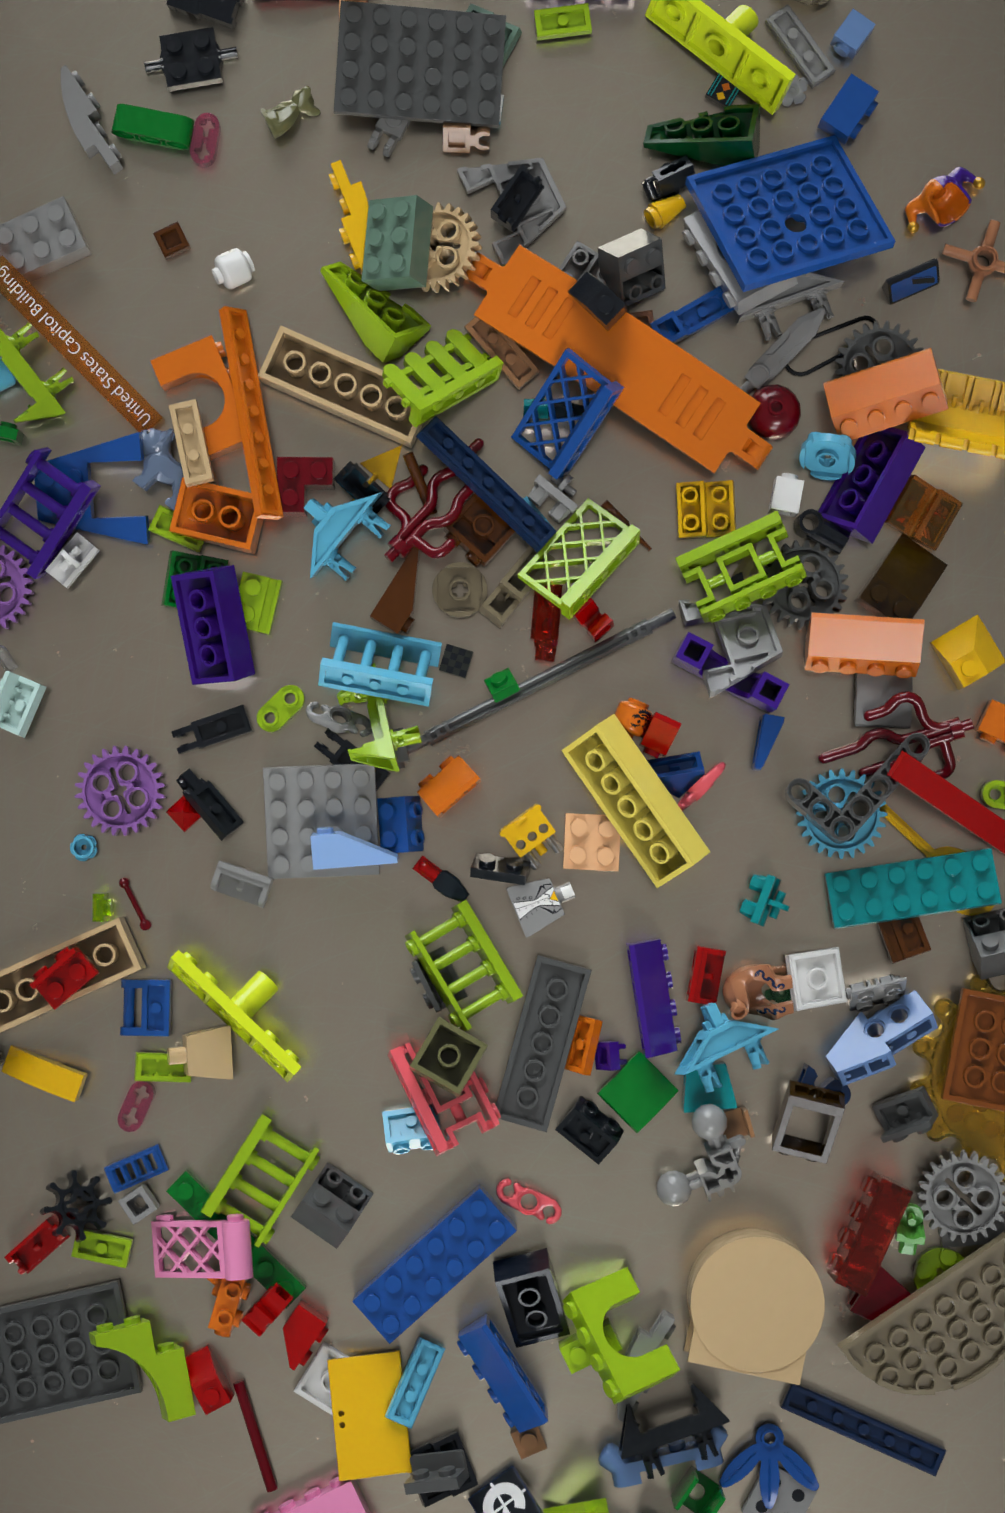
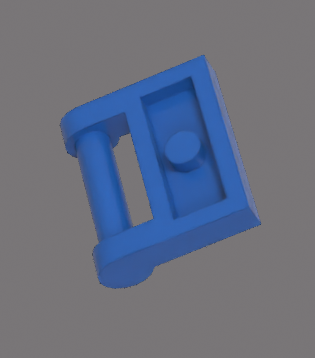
M121 979V988H124L123 1026L120 1027V1035L171 1036L172 980ZM135 988H142L141 1027L134 1026Z

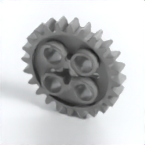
M961 1150L960 1157H956L953 1151H950L949 1160L940 1155L941 1164L937 1165L930 1162L933 1171H923L922 1173L927 1178V1181L918 1182L919 1186L924 1189V1191L917 1193L919 1199L925 1200L918 1204L922 1210H927L923 1214L924 1220H931L929 1227L932 1230L939 1227L938 1234L941 1237L949 1232L950 1241H954L956 1236L959 1235L962 1243H965L967 1235H970L974 1242H976L977 1233L979 1232L985 1238L988 1237L986 1231L988 1227L992 1230H997L993 1223L995 1220L1004 1222L1003 1217L999 1213L1000 1211L1005 1212V1204H1003V1201H1005V1193H1003L1005 1191V1182H1000L1005 1178V1175L1002 1172L995 1173L998 1169L995 1163L987 1166L989 1162L987 1156H983L978 1161L976 1151H973L970 1158H968L965 1150ZM960 1172H970V1178L967 1181H957V1176ZM945 1179H951L964 1194H967L972 1203L982 1211L981 1214H977L964 1199L960 1198L956 1191L945 1182ZM943 1190L949 1191L950 1196L946 1201L941 1202L936 1199L939 1192ZM980 1192H990L988 1200L985 1202L977 1201V1196ZM963 1210L970 1212L967 1220H956L959 1212Z

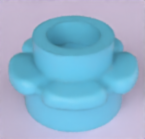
M79 834L74 837V841L70 844V851L77 860L87 861L88 858H93L96 855L97 841L91 835ZM82 845H86V850H82Z

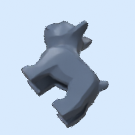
M153 428L144 429L141 431L144 451L143 471L141 475L133 479V482L146 492L157 481L171 485L173 495L164 504L174 510L182 477H184L181 463L175 460L171 452V445L175 439L174 430L171 428L166 431Z

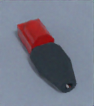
M423 855L412 868L431 882L434 889L445 897L462 902L469 896V893L457 877L447 870L440 869Z

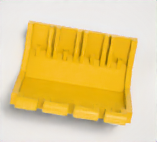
M938 369L948 401V410L908 422V439L914 440V442L929 445L937 444L939 447L959 451L967 450L969 453L989 457L992 455L995 458L1005 459V382Z

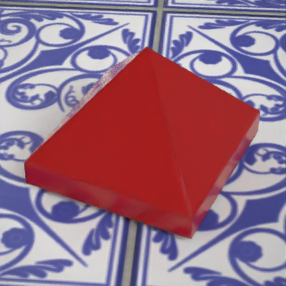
M184 795L166 811L184 832L201 818Z

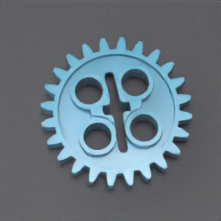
M841 768L839 776H835L833 771L829 770L828 779L819 774V784L812 781L809 782L829 800L830 789L837 786L841 787L844 790V799L837 803L832 802L841 809L850 793H857L862 788L866 775L863 774L859 779H855V770H852L849 776H845L844 769ZM881 790L874 792L876 795H881L882 793ZM884 801L880 807L884 806L886 804V801ZM815 804L812 811L815 815L819 811L827 810L822 804ZM878 808L855 833L852 839L841 844L831 841L805 817L797 825L806 826L807 829L801 835L802 837L811 835L812 838L808 845L811 846L818 843V853L827 848L828 857L830 858L834 851H838L840 859H843L845 851H848L850 856L854 858V849L858 848L864 854L865 849L863 845L865 843L872 847L874 846L871 840L872 836L881 838V834L876 829L877 827H886V824L879 820L880 817H885L888 813L880 811V808ZM796 812L797 815L803 816L800 812ZM838 823L834 831L837 836H839V829L845 824Z

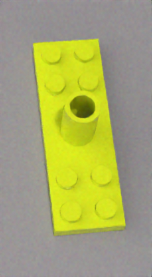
M701 0L650 1L645 13L648 19L753 101L760 104L771 115L779 109L796 74L747 37L759 23L758 16L752 8L740 5L724 19Z
M178 950L170 958L167 968L225 1024L230 1025L231 1029L288 1082L301 1068L298 1064L299 1058L289 1049L284 1051L277 1044L279 1039L271 1031L266 1030L264 1032L251 1019L278 991L275 983L263 972L258 971L230 999L216 986L218 981L209 972L202 973L196 967L198 963L189 953L185 952L183 954Z

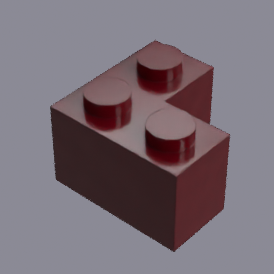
M277 457V482L284 517H307V511L304 509V506L307 504V490H335V480L333 479L335 477V461L333 457Z

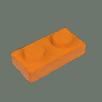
M579 1015L564 1069L591 1076L603 1021Z

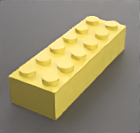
M615 714L603 720L561 750L656 888L689 869L710 853L708 847Z

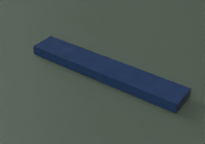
M437 416L417 434L416 437L536 552H539L557 532Z
M789 1383L780 1407L784 1410L935 1477L946 1454V1449L801 1384Z

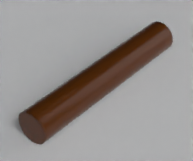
M409 452L403 455V458L424 505L427 500V485L414 453ZM436 507L430 515L438 512Z

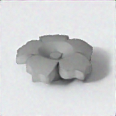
M797 74L795 75L782 101V105L789 107L792 102L795 104L803 103L806 98L803 92L807 90L808 85L805 77L799 78Z

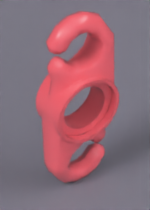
M725 762L718 763L687 790V793L678 802V806L682 811L694 801H698L713 786L714 782L724 771Z
M508 1178L499 1182L496 1188V1195L502 1203L525 1215L536 1216L539 1220H544L545 1218L544 1208L552 1206L555 1213L552 1217L546 1219V1223L549 1225L554 1224L560 1219L562 1209L554 1199L533 1188L522 1187L519 1183L513 1184V1196L506 1197L503 1189L511 1185L512 1181ZM525 1194H533L536 1197L537 1204L534 1208L525 1209L521 1205V1198Z

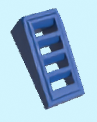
M770 714L760 716L751 766L752 770L758 771L764 766L782 728L785 717Z
M157 1144L104 1167V1170L115 1194L166 1172L169 1168L161 1148ZM151 1153L158 1167L155 1170H153L152 1165L147 1156ZM137 1159H142L147 1173L142 1174ZM131 1163L136 1178H131L126 1164ZM120 1168L125 1180L124 1183L120 1182L115 1169Z

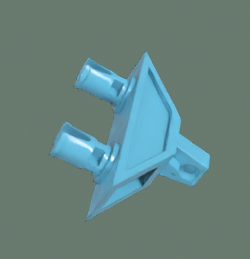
M383 492L334 507L328 502L323 506L314 498L308 501L304 509L314 517L311 522L316 526L313 536L310 579L315 577L323 566L327 565L340 575L344 581L350 577L346 570L351 573L356 570L357 567L353 566L338 553V548L357 524H364L379 539L384 535V532L378 526L385 530L391 527L390 524L372 510L373 504Z
M716 1003L703 1005L700 1007L705 1020L702 1023L703 1029L696 1035L674 1074L686 1075L697 1070L705 1093L713 1092V1087H722V1083H720L713 1066L715 1060L745 1047L753 1070L762 1068L761 1064L768 1065L770 1062L766 1057L760 1040H762V1037L778 1030V1028L729 1020L725 1013H720Z

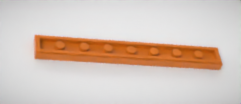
M224 306L219 309L255 516L256 518L279 520L284 516L247 310Z

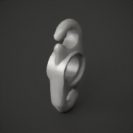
M316 701L311 702L306 707L307 717L312 722L327 727L335 733L350 731L353 734H357L356 724L366 727L365 730L360 732V736L365 737L372 733L370 720L366 716L353 712L345 706L335 705L330 708L327 705H322L321 710L324 712L323 714L313 712V709L319 707V703ZM333 716H341L346 722L339 723L333 719Z

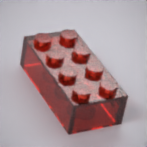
M874 1170L871 1176L867 1175L861 1186V1191H864L859 1202L855 1201L849 1213V1216L852 1217L848 1227L844 1226L838 1237L840 1245L837 1252L830 1254L826 1267L829 1268L827 1273L835 1283L865 1297L870 1290L913 1195V1192L904 1184Z

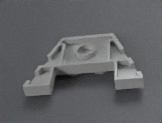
M543 158L511 161L508 164L481 165V167H461L457 169L467 194L494 183L501 195L521 164L529 169V173L533 177L540 176L544 189L517 227V232L492 243L502 266L507 264L519 244L524 248L529 246L566 210V205Z
M679 600L678 607L685 627L705 623L696 603H689L690 600ZM751 604L744 610L731 611L722 620L714 622L728 665L703 670L702 677L709 697H714L782 657L783 650L766 605Z

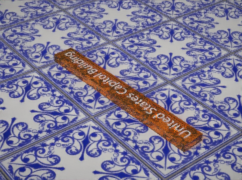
M2 255L0 257V293L138 432L154 428L163 419L160 413Z

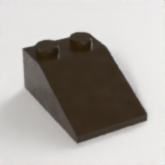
M902 533L854 601L876 617L913 619L948 565Z

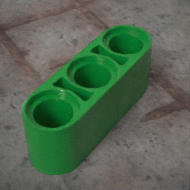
M117 104L111 133L125 139L188 150L195 121L179 114L128 104Z

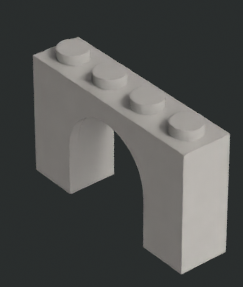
M698 210L683 218L685 230L682 231L686 243L689 246L693 245L697 250L695 254L702 267L707 266L710 270L709 277L716 288L721 287L724 292L722 296L726 305L730 309L733 307L739 316L797 285V277H793L743 292L727 261L720 256V248L700 211Z

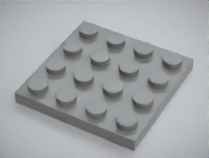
M361 763L263 768L268 878L380 875V865L313 870L310 839L312 833H317V828L333 827L334 831H342L379 846L376 771L374 766Z

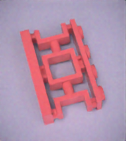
M410 1042L389 1051L387 1056L436 1157L459 1145L453 1132L475 1121L482 1134L500 1124L498 1120L501 1118L500 1112L495 1103L490 1104L486 1093H488L486 1083L482 1077H477L475 1071L462 1091L463 1095L440 1106L429 1080L420 1077L419 1081L423 1088L421 1090L412 1070H410L405 1055H407L410 1063H412L416 1056ZM469 1086L487 1121H485L481 1111L468 1118L466 1117L460 1104L473 1097ZM430 1105L436 1115L448 1109L452 1112L456 1124L444 1130L447 1141L429 1107Z

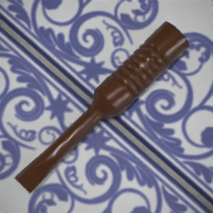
M608 500L601 505L603 509L627 526H630L629 521ZM640 536V544L650 551L652 548Z

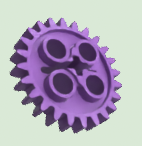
M2 545L0 547V564L2 567L0 582L8 576L11 577V580L6 583H0V624L3 628L9 629V620L19 623L16 617L17 613L27 614L22 607L23 605H32L26 599V596L33 595L35 592L27 588L28 585L34 583L33 579L25 577L28 575L26 572L29 568H21L26 561L23 558L15 561L17 552L12 550L7 554L8 547ZM6 588H11L13 591L12 598L9 601L3 602L1 599L2 591Z
M113 746L112 754L106 749H102V758L93 754L94 764L84 763V766L88 769L87 773L78 772V775L84 779L83 783H75L76 787L82 789V793L76 794L75 798L83 799L84 801L78 806V809H87L88 811L83 818L89 819L93 817L92 827H96L101 823L102 833H106L110 827L114 836H117L120 828L124 836L129 835L130 827L135 833H139V824L141 823L143 826L149 827L147 818L157 819V815L153 812L154 809H163V806L157 802L158 799L166 798V795L159 793V789L166 787V784L158 783V779L164 774L154 772L158 766L157 763L147 764L150 759L149 755L146 754L139 758V749H135L132 755H130V748L128 746H124L122 753H120L118 746ZM127 765H131L135 769V775L131 780H125L122 776V770ZM111 768H114L116 771L119 785L127 788L123 795L131 808L130 814L126 812L123 797L115 795L118 785L110 772ZM105 775L109 780V786L106 790L100 791L97 788L96 782L99 777ZM141 790L145 794V802L141 806H136L133 803L132 797L135 792ZM112 801L117 802L120 808L119 813L114 817L107 813V806Z

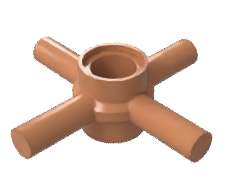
M990 220L983 245L975 248L973 251L946 243L944 245L943 255L968 262V268L973 274L966 300L970 302H977L984 276H988L994 271L1005 274V262L998 260V253L993 248L1001 224L999 221ZM977 257H986L989 261V266L980 265Z

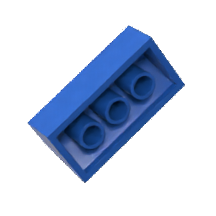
M484 1314L461 1329L458 1333L460 1340L457 1341V1344L464 1356H471L475 1363L472 1365V1368L480 1380L485 1378L490 1386L487 1391L494 1403H501L505 1410L502 1414L511 1428L515 1426L518 1432L521 1433L547 1423V1406L488 1314Z

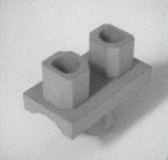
M540 474L534 480L535 486L528 498L538 507L543 504L548 496L554 500L556 504L548 512V515L556 522L560 523L569 514L573 515L578 507L576 503L563 494L565 491L573 497L577 490L569 485L573 480L571 475H568L564 480L562 478L556 480L552 477L551 481L558 488Z

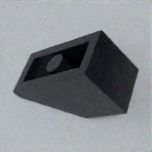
M586 272L568 291L607 331L628 311L626 304L589 272Z

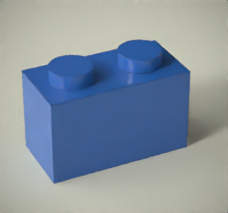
M851 73L822 116L818 128L830 136L835 135L838 141L844 145L849 138L855 140L863 128V125L860 124L861 120L865 115L870 117L879 104L875 101L879 91Z

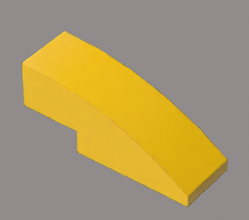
M10 1045L1 1072L24 1083L72 1102L79 1100L88 1073L65 1066L62 1062L14 1045Z

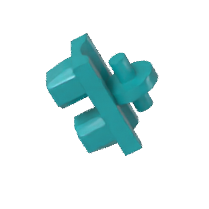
M769 874L767 877L753 875L749 889L760 892V897L757 903L745 899L740 908V913L750 918V922L764 927L768 915L771 918L777 919L780 909L788 912L790 906L782 904L786 893L778 890L781 880Z

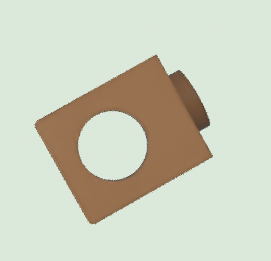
M745 1106L724 1112L727 1117V1128L723 1135H726L727 1139L739 1134L743 1136L749 1135L751 1138L755 1137L749 1113Z

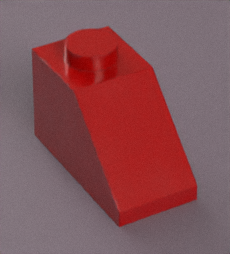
M655 712L639 746L644 747L643 753L658 759L659 755L666 756L682 723Z
M209 1344L185 1357L192 1390L205 1415L232 1401L235 1393Z

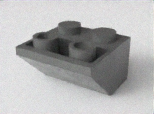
M641 228L598 247L600 274L608 288L626 306L666 289L662 238Z
M1005 908L964 917L963 924L971 958L980 979L1005 975Z
M327 1162L291 1218L337 1249L352 1229L373 1196V1193Z

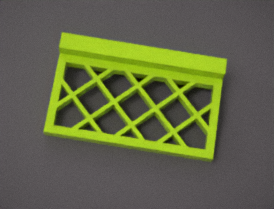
M587 498L544 547L518 573V578L560 608L561 614L570 620L640 543V529L633 524L627 526ZM590 509L598 515L599 521L583 523L582 516ZM615 527L621 532L617 537L604 538L603 528ZM600 528L601 539L585 540L584 529ZM580 530L581 541L565 542V534L568 531ZM602 545L600 556L587 557V546ZM582 547L583 558L567 559L566 548ZM563 549L564 560L548 561L547 554L550 550ZM584 564L585 572L581 576L569 577L568 566ZM565 566L566 577L549 579L548 568ZM545 568L546 579L534 580L528 576L533 569ZM567 584V592L559 598L551 592L550 585Z

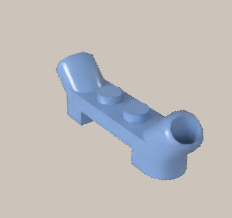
M721 1425L711 1430L716 1449L719 1453L718 1456L714 1457L708 1445H706L708 1460H701L696 1439L686 1443L684 1440H677L669 1443L668 1447L657 1449L662 1466L665 1467L694 1460L697 1471L721 1465L724 1462L721 1446L728 1437L727 1430ZM612 1442L607 1443L601 1451L598 1461L600 1466L611 1472L614 1487L623 1488L642 1484L640 1472L646 1471L641 1455L637 1454L622 1460L618 1453L619 1447ZM653 1463L652 1468L657 1469L655 1464Z

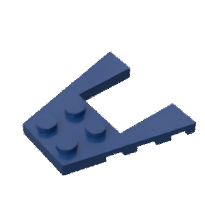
M142 432L48 460L47 462L76 483L92 480L90 463L144 460ZM41 470L38 472L34 479L35 486L61 505L68 506L73 498L71 492ZM36 500L38 521L57 524L59 521L57 515ZM93 500L75 527L78 530L137 543H150L148 515L95 517Z

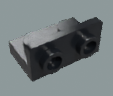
M580 1096L574 1107L555 1129L598 1165L618 1144L624 1132L616 1120L607 1117L592 1101L586 1100L582 1096Z

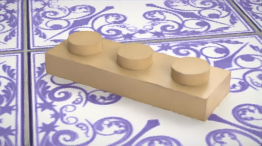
M193 399L169 405L185 485L191 487L214 481L197 400Z

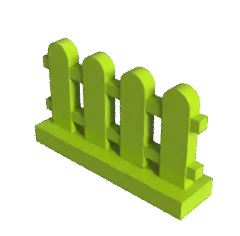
M450 329L445 337L447 345L442 346L437 341L427 342L424 350L426 356L423 358L414 352L407 353L403 362L404 369L400 370L394 364L385 365L382 373L383 385L387 389L389 387L393 388L402 398L401 405L404 408L408 406L411 408L408 420L416 428L498 381L504 362L497 355L489 359L490 356L486 352L481 354L472 345V337L468 333L463 335L459 330ZM455 352L465 364L461 366L450 353ZM433 363L444 376L439 377L429 365ZM413 375L423 388L418 389L408 377Z

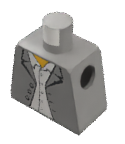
M550 878L506 888L526 938L565 915L561 903L576 898L570 882L554 888Z

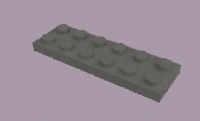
M537 955L496 1103L501 1120L547 1132L591 975V969Z

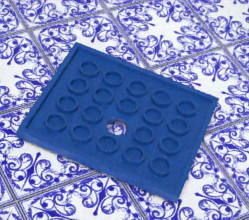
M835 135L687 176L685 181L687 189L743 292L893 248L896 242ZM788 218H793L797 222H804L806 228L801 232H793L786 227L785 221Z

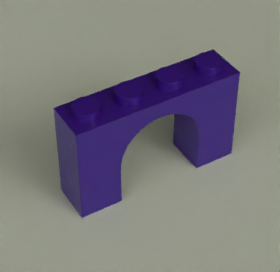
M690 632L683 638L671 663L702 679L703 670L728 665L727 659L712 649L713 644ZM764 671L761 674L753 673L725 691L767 713H771L777 710L790 684Z

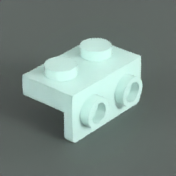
M8 670L5 671L0 681V728L25 738L47 687Z

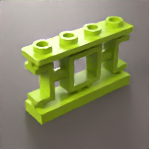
M778 511L675 558L687 584L699 578L708 597L695 603L705 623L720 621L727 613L734 610H744L751 605V602L760 598H770L777 593V590L786 586L794 587L800 584L803 578L807 577L799 556L797 555L785 561L777 545V542L788 538ZM768 538L772 550L757 556L752 544ZM751 555L759 573L733 584L725 566ZM778 560L783 572L768 578L763 566ZM717 561L722 573L706 580L701 568ZM727 583L732 595L717 602L711 590Z

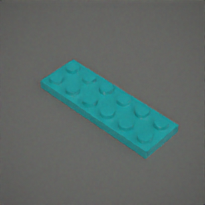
M992 848L825 873L824 875L834 930L1000 905L1002 903Z

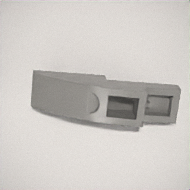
M64 65L61 67L62 97L74 133L88 157L92 158L99 153L115 175L123 169L119 162L122 155L113 143L108 146L103 139L107 134L98 122L101 116L97 109L101 106L92 93L85 94L81 88L85 83L76 70L71 73L67 66Z
M663 1309L649 1332L639 1326L628 1346L625 1356H642L657 1349L664 1338L668 1340L676 1328V1325L673 1324L675 1322L673 1314ZM650 1388L642 1392L646 1394L650 1390ZM642 1392L616 1404L617 1416L620 1421L623 1422L626 1404L630 1403L633 1413H635L639 1406L637 1400Z

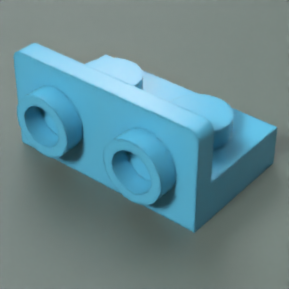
M430 1105L429 1107L441 1130L439 1114L436 1115L432 1106ZM413 1107L382 1112L385 1143L389 1153L406 1154L411 1149L418 1148L433 1150Z

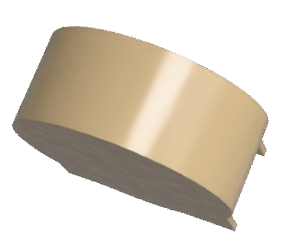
M743 1228L717 1237L697 1256L687 1280L686 1300L690 1320L683 1350L689 1352L687 1362L800 1385L806 1351L818 1336L824 1319V1291L817 1272L794 1243L773 1231L760 1228Z

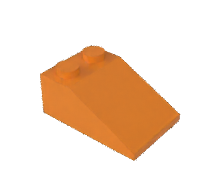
M182 477L169 531L255 555L264 519L256 518L251 493L210 483L187 487L184 477Z
M459 755L455 759L449 756L439 765L442 770L433 777L429 774L418 784L421 789L417 793L439 818L481 782L479 776Z

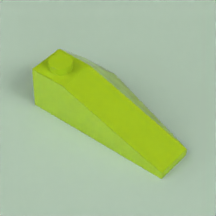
M341 261L321 268L320 272L361 340L374 356L383 363L402 357L430 330L431 325L406 303L400 306L390 299L391 294L389 292L378 291L361 281V274Z

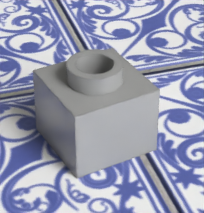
M143 1183L118 1201L133 1225L160 1207V1204L146 1183ZM138 1197H142L146 1202L144 1207L137 1205L136 1200Z

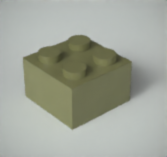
M438 1017L412 1061L410 1070L459 1098L487 1050L488 1045Z

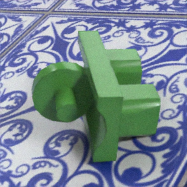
M908 1203L903 1205L900 1210H893L894 1232L896 1241H899L898 1252L915 1255L917 1244H925L924 1216L921 1207Z

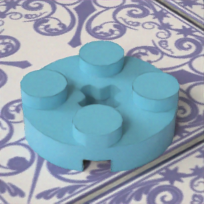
M811 432L801 446L799 461L803 469L806 466L807 469L811 470L810 475L821 480H837L842 477V474L847 472L849 474L854 469L856 450L852 445V439L847 435ZM825 455H830L831 459L825 458Z

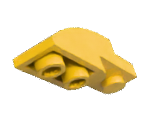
M341 160L331 163L333 173L328 174L334 190L340 189L343 198L339 199V203L344 215L350 214L341 218L343 227L339 229L344 244L350 243L353 253L349 254L354 269L360 268L362 273L368 201L362 182L351 185Z

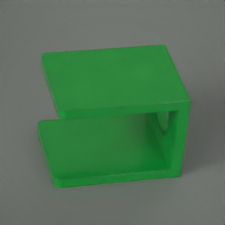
M692 1465L671 1494L674 1509L678 1511L684 1505L694 1513H717L726 1500L722 1487L701 1471H697ZM697 1483L701 1484L704 1487V1495L699 1499L691 1498L689 1494Z

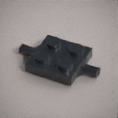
M209 27L159 36L161 44L160 59L144 61L146 74L163 71L166 77L167 88L170 92L223 83L221 74L222 60L238 58L236 46L220 49L216 42L214 28Z

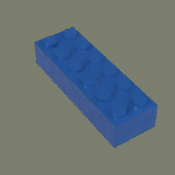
M479 1184L354 1295L352 1302L390 1344L517 1231V1225L484 1187Z

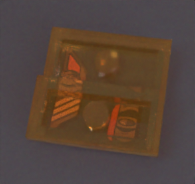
M910 475L884 523L905 534L915 542L936 551L963 503L944 490L936 489L917 475Z

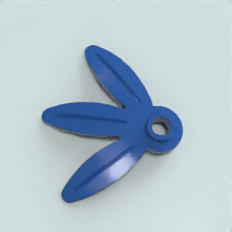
M770 1423L759 1427L755 1437L756 1444L751 1445L735 1457L727 1466L719 1481L720 1486L723 1488L732 1486L747 1476L759 1460H761L760 1491L764 1506L767 1509L773 1508L778 1495L780 1482L778 1461L804 1487L812 1491H816L819 1488L817 1478L809 1465L796 1452L783 1445L784 1435L782 1430ZM771 1432L775 1435V1441L772 1444L765 1442L764 1436L766 1433Z

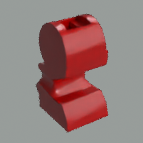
M591 597L573 616L580 626H584L587 629L588 635L595 643L614 627L613 620L606 613L602 615L599 612V607Z
M276 1282L263 1294L258 1302L251 1306L241 1321L260 1337L294 1297Z

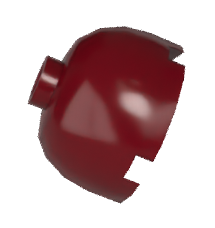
M778 384L766 385L752 395L754 399L761 403L748 422L752 432L764 440L775 441L788 437L796 429L801 417L800 402L796 394L789 388Z

